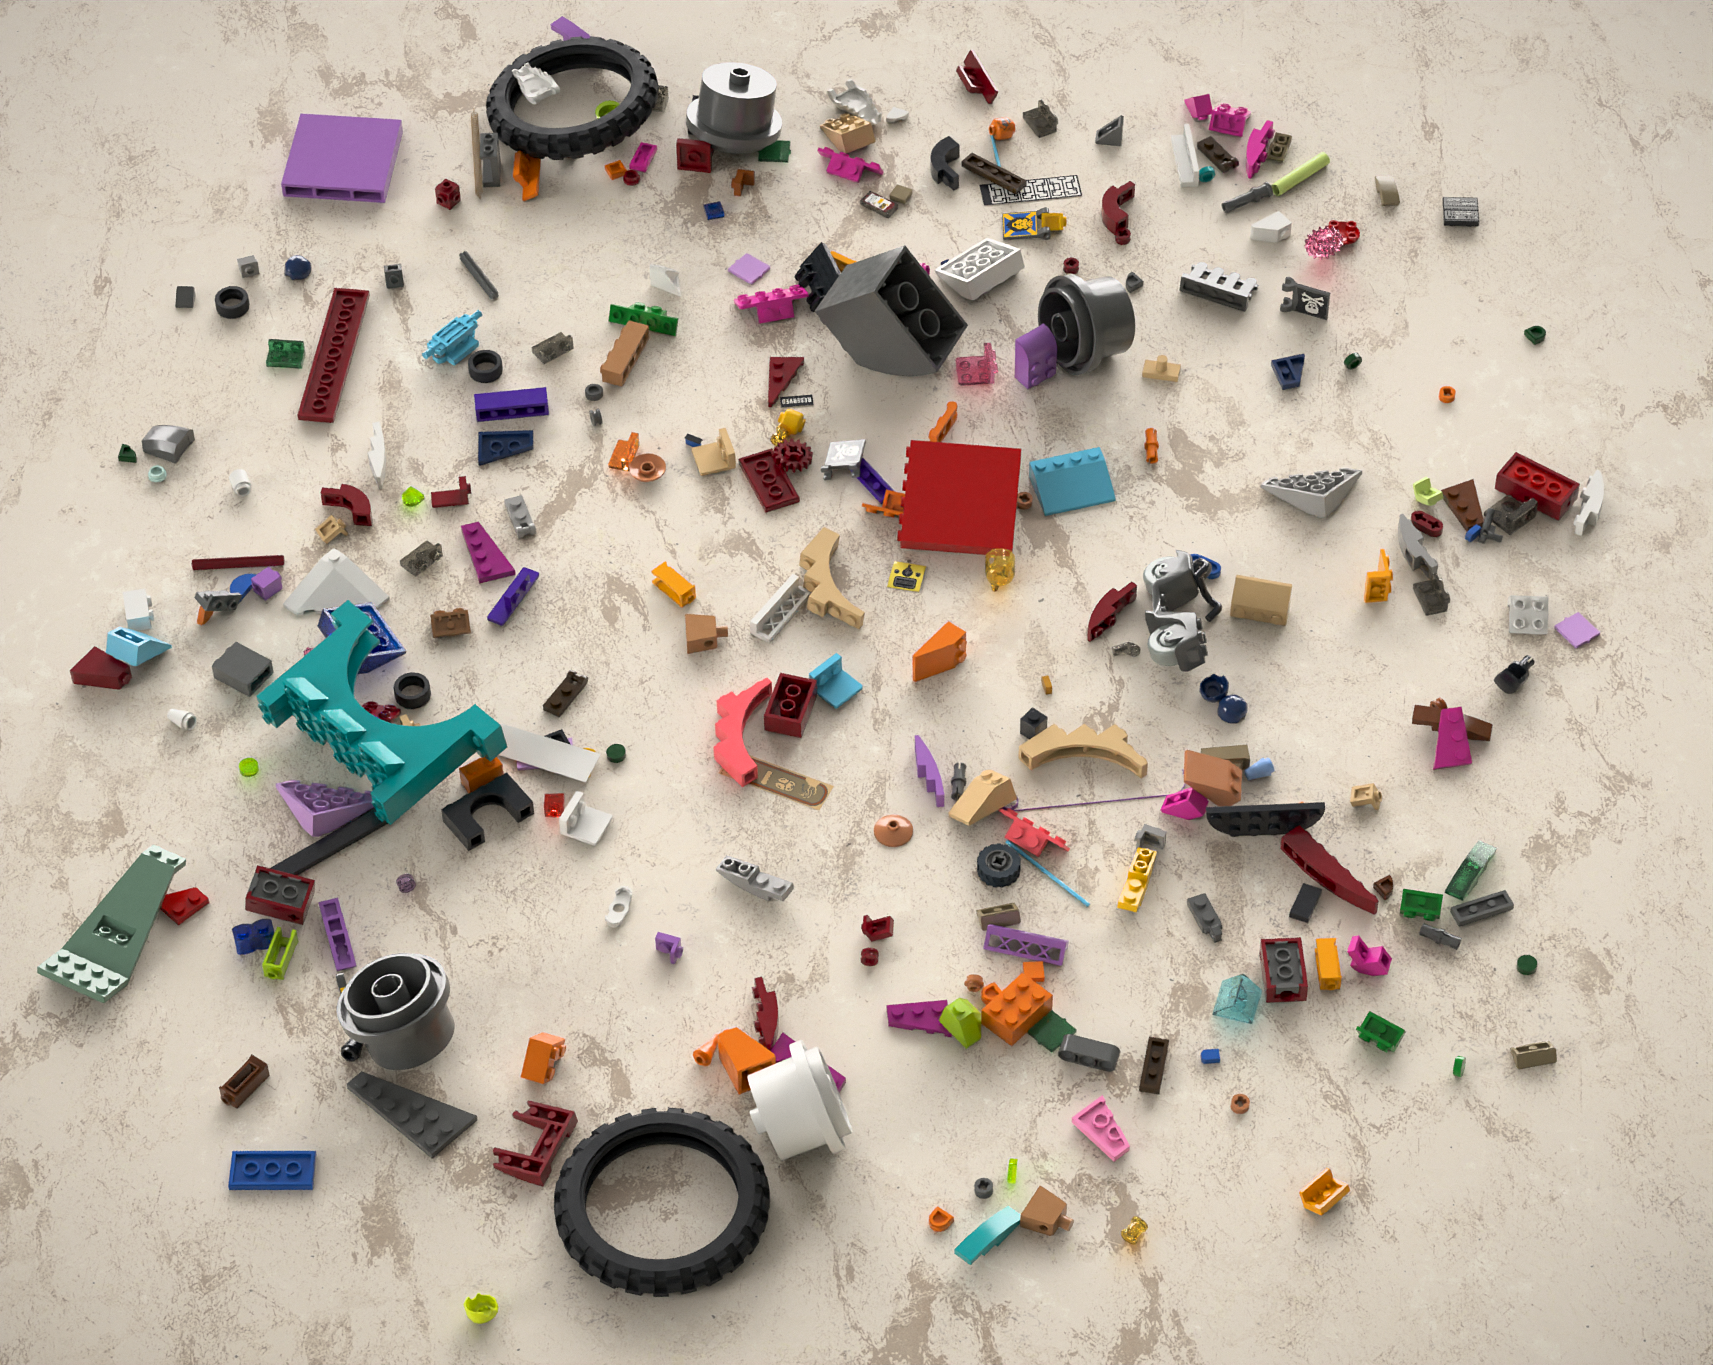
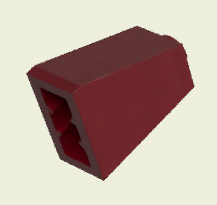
M95 646L70 669L72 683L77 685L120 690L132 678L130 665L115 659Z

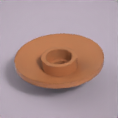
M646 453L636 456L630 462L629 471L635 479L651 482L664 475L666 464L660 456Z
M886 815L880 818L874 826L875 838L878 842L888 847L902 846L913 835L911 822L901 815Z

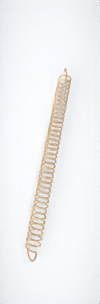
M471 116V127H478L477 131L471 128L472 147L478 148L476 150L480 151V142L473 141L474 137L479 136V122H474L477 120H474L476 118ZM473 149L476 194L478 191L476 187H482V173L475 172L476 168H479L477 170L481 169V159H479V155H476L479 154L476 153L478 151Z

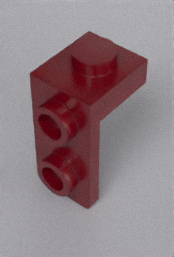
M459 476L460 489L431 492L432 508L469 504L468 494L472 493L471 484L467 483L466 476Z

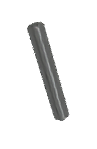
M467 251L460 253V260L490 299L498 298L497 289Z

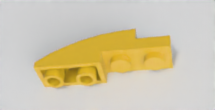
M1137 848L1128 871V878L1118 900L1117 908L1137 912L1142 904L1150 881L1157 851Z

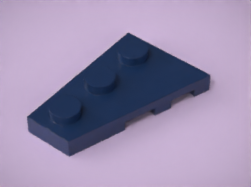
M533 430L478 432L479 466L534 449Z

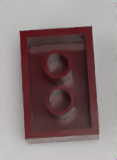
M780 673L764 714V730L802 738L817 698V680Z

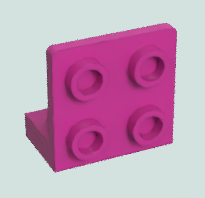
M1221 103V105L1212 110L1209 130L1242 137L1246 119L1251 116V111H1247L1248 108L1245 107L1232 108L1230 104Z

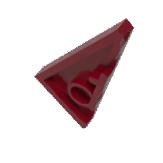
M770 357L768 407L776 404L780 393L786 390L791 383V379L797 375L798 368L804 365V357Z

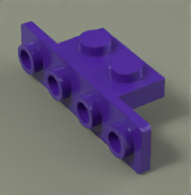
M523 567L488 614L487 620L503 626L536 582L539 572Z

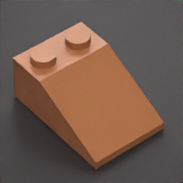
M1191 750L1185 751L1184 783L1218 807L1232 806L1241 801L1242 770L1238 766L1225 759Z

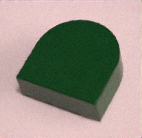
M1532 326L1524 330V335L1536 345L1545 340L1546 330L1541 326Z

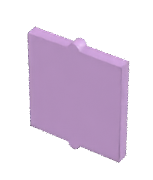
M748 253L739 260H736L728 268V272L751 285L770 270L769 265Z
M1579 612L1569 618L1565 617L1562 622L1554 626L1575 648L1585 643H1590V640L1600 635V632Z

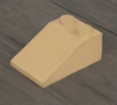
M993 770L983 771L981 775L973 779L949 811V816L970 826L1013 802L1017 797L1011 779Z

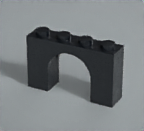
M507 772L441 809L443 822L468 851L485 842L483 828L472 817L479 808L486 805L501 806L518 823L534 814L533 801Z

